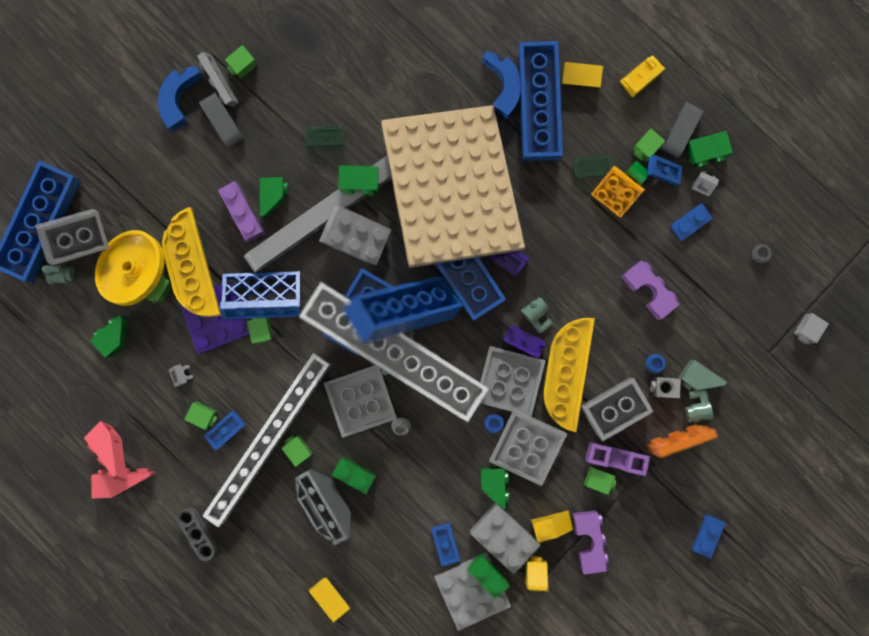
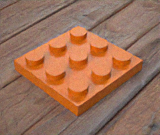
M694 424L686 427L687 431H674L669 433L667 438L661 439V437L652 439L650 444L646 445L648 453L663 457L716 438L717 434L715 429Z

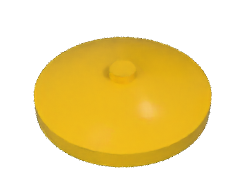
M132 230L119 234L108 243L109 248L101 252L95 269V282L99 293L106 300L121 306L136 304L145 299L157 286L164 268V254L159 242L143 231Z

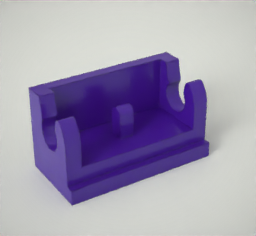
M520 251L487 255V257L515 277L529 260Z
M512 324L503 339V342L534 358H539L541 350L546 344L542 339Z

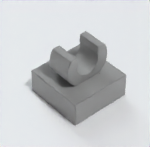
M704 170L693 183L692 189L710 196L718 185L719 180L716 179L715 175H707Z
M179 364L169 369L174 387L181 386L193 378V375L186 376L184 374V370L190 368L189 365L182 367Z

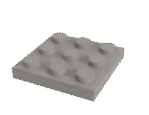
M489 346L480 381L482 385L489 389L480 403L508 411L515 409L528 416H532L545 360Z
M378 365L324 383L342 438L397 419Z
M513 409L489 462L542 486L567 433Z
M483 553V555L491 562L488 553ZM476 557L434 576L458 631L511 607L505 591L495 600L468 571L467 566Z

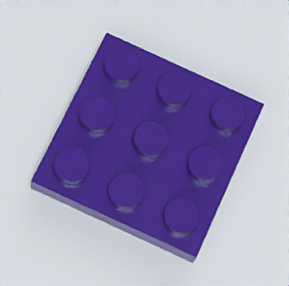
M232 280L227 282V285L231 288L235 286ZM222 284L214 287L219 308L222 300ZM231 294L226 299V302H234L238 298ZM179 303L197 354H202L250 335L247 318L222 319V315L203 317L190 312Z

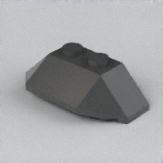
M311 469L295 478L297 483V499L316 532L330 540L334 545L350 537L351 512L332 479Z

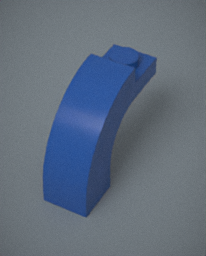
M487 50L482 57V62L493 70L503 83V91L492 107L507 120L519 101L521 93L520 75L516 66L508 57L501 62V58L493 52L491 54Z
M196 66L185 69L182 75L174 70L167 76L160 88L158 95L159 113L167 128L172 132L188 123L180 109V98L188 87L204 77Z

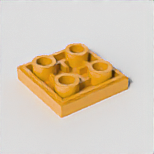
M613 166L591 195L621 218L645 189L616 166Z

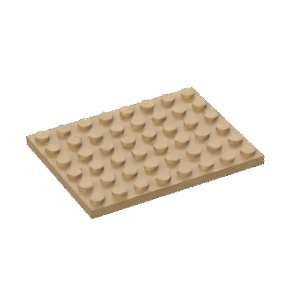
M493 105L381 120L409 268L524 250L525 245Z

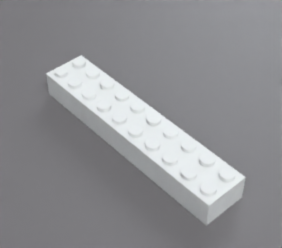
M320 283L299 317L467 422L469 421L489 388L402 333L363 344L344 313L350 300Z

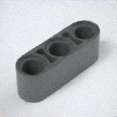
M216 93L199 102L228 149L244 140L243 135Z
M686 102L663 143L661 151L678 159L704 110Z
M188 507L182 510L177 516L179 526L198 558L202 561L210 560L218 552L217 543L195 508ZM185 512L190 513L192 516L191 522L185 520ZM195 529L200 530L202 534L201 538L195 537ZM204 546L210 547L211 555L205 554Z

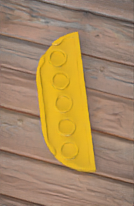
M188 207L171 219L172 222L163 234L162 250L171 285L179 303L190 312L203 317L221 316L193 209Z
M581 318L566 324L555 335L549 352L543 389L544 404L547 412L558 425L573 432L577 431L595 318Z

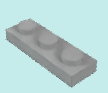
M205 52L200 53L197 56L200 60L199 65L209 75L210 84L219 92L218 97L224 105L232 107L239 103L212 56Z

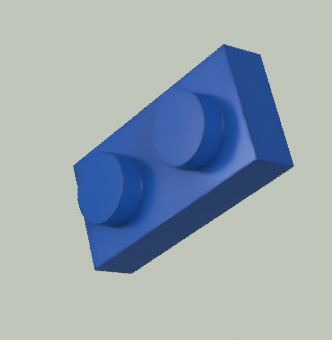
M656 155L649 157L648 176L674 186L680 185L682 166Z
M701 203L670 225V228L678 239L682 241L713 219V217Z
M233 410L203 437L215 450H218L246 424Z
M706 514L691 550L712 558L726 523Z
M450 522L431 527L441 565L445 566L460 561Z

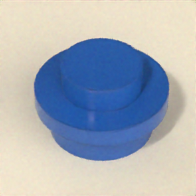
M652 354L646 360V367L652 373H660L665 368V359L659 354Z
M491 414L485 419V427L489 432L498 433L503 429L504 421L500 415Z

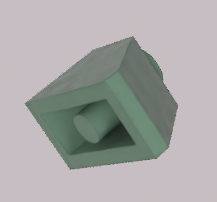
M690 360L678 377L682 382L680 385L689 391L691 389L702 390L724 386L727 383L696 360Z

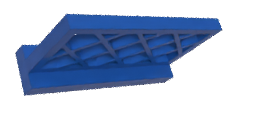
M300 271L223 274L222 300L220 302L222 319L299 317L301 315ZM288 278H296V282L291 286L284 281ZM255 279L257 283L254 286L250 287L246 284L248 280ZM268 279H275L277 281L271 287L265 283ZM227 280H236L239 283L231 288L227 285ZM261 285L267 289L262 295L255 291ZM279 285L286 288L282 294L275 291ZM244 286L248 291L241 296L236 290ZM291 292L296 296V299L287 300L284 297ZM251 293L257 297L254 301H247L245 299ZM270 293L277 297L274 300L265 299ZM231 294L238 298L234 302H226V299Z

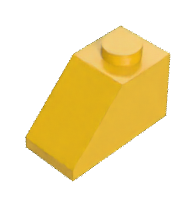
M568 510L531 520L537 542L554 539L573 530Z
M531 556V558L526 560L524 582L528 590L548 591L547 562L541 556Z

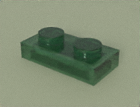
M344 126L306 127V146H345Z
M611 155L572 160L574 179L606 176L612 169Z

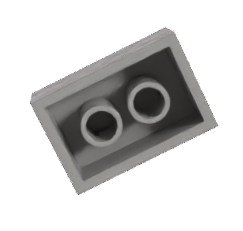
M334 206L319 242L369 264L377 265L391 229L341 206Z
M94 209L35 225L46 261L51 266L109 248L99 213Z
M634 378L624 380L580 406L601 441L608 439L653 412Z
M496 503L470 530V534L513 574L540 546L539 542Z

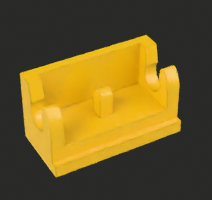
M654 56L648 57L620 80V84L633 98L661 75L665 67Z
M565 62L563 63L561 82L562 84L600 88L603 66Z
M326 577L309 589L311 595L332 622H335L350 609Z

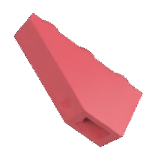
M100 421L84 437L88 443L87 446L93 453H96L98 456L97 460L108 469L107 473L112 479L126 481L127 475L122 439L111 425Z
M139 468L137 472H130V469H126L127 480L122 481L112 479L107 473L108 469H100L98 473L91 475L92 498H112L155 475V471H149V468Z

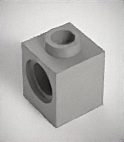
M813 313L805 314L794 334L799 336V341L807 345L809 343H817L829 323Z
M653 377V381L650 383V392L653 393L654 397L680 398L681 379ZM664 382L669 386L666 393H663L660 388Z

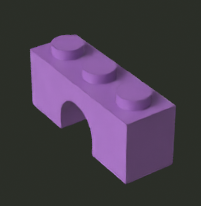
M234 181L218 190L245 241L251 243L266 235L237 182Z
M641 260L623 274L621 278L633 291L642 285L652 289L653 298L646 307L657 320H661L679 305L677 302L678 298L672 291H668L664 287L665 282L659 276L656 277L651 272L653 271L652 267L647 262Z
M589 442L585 461L588 463L613 467L646 476L650 459L649 456L593 442Z
M595 510L572 513L575 533L577 535H589L592 539L591 546L587 550L578 551L581 572L584 575L607 571L606 565H609L607 553H604L603 546H606L604 534H601L600 527L603 526L602 516L598 515V512Z

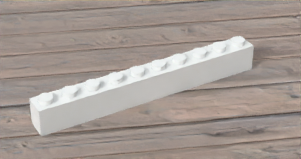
M312 354L204 513V518L217 527L224 524L332 364L319 355Z

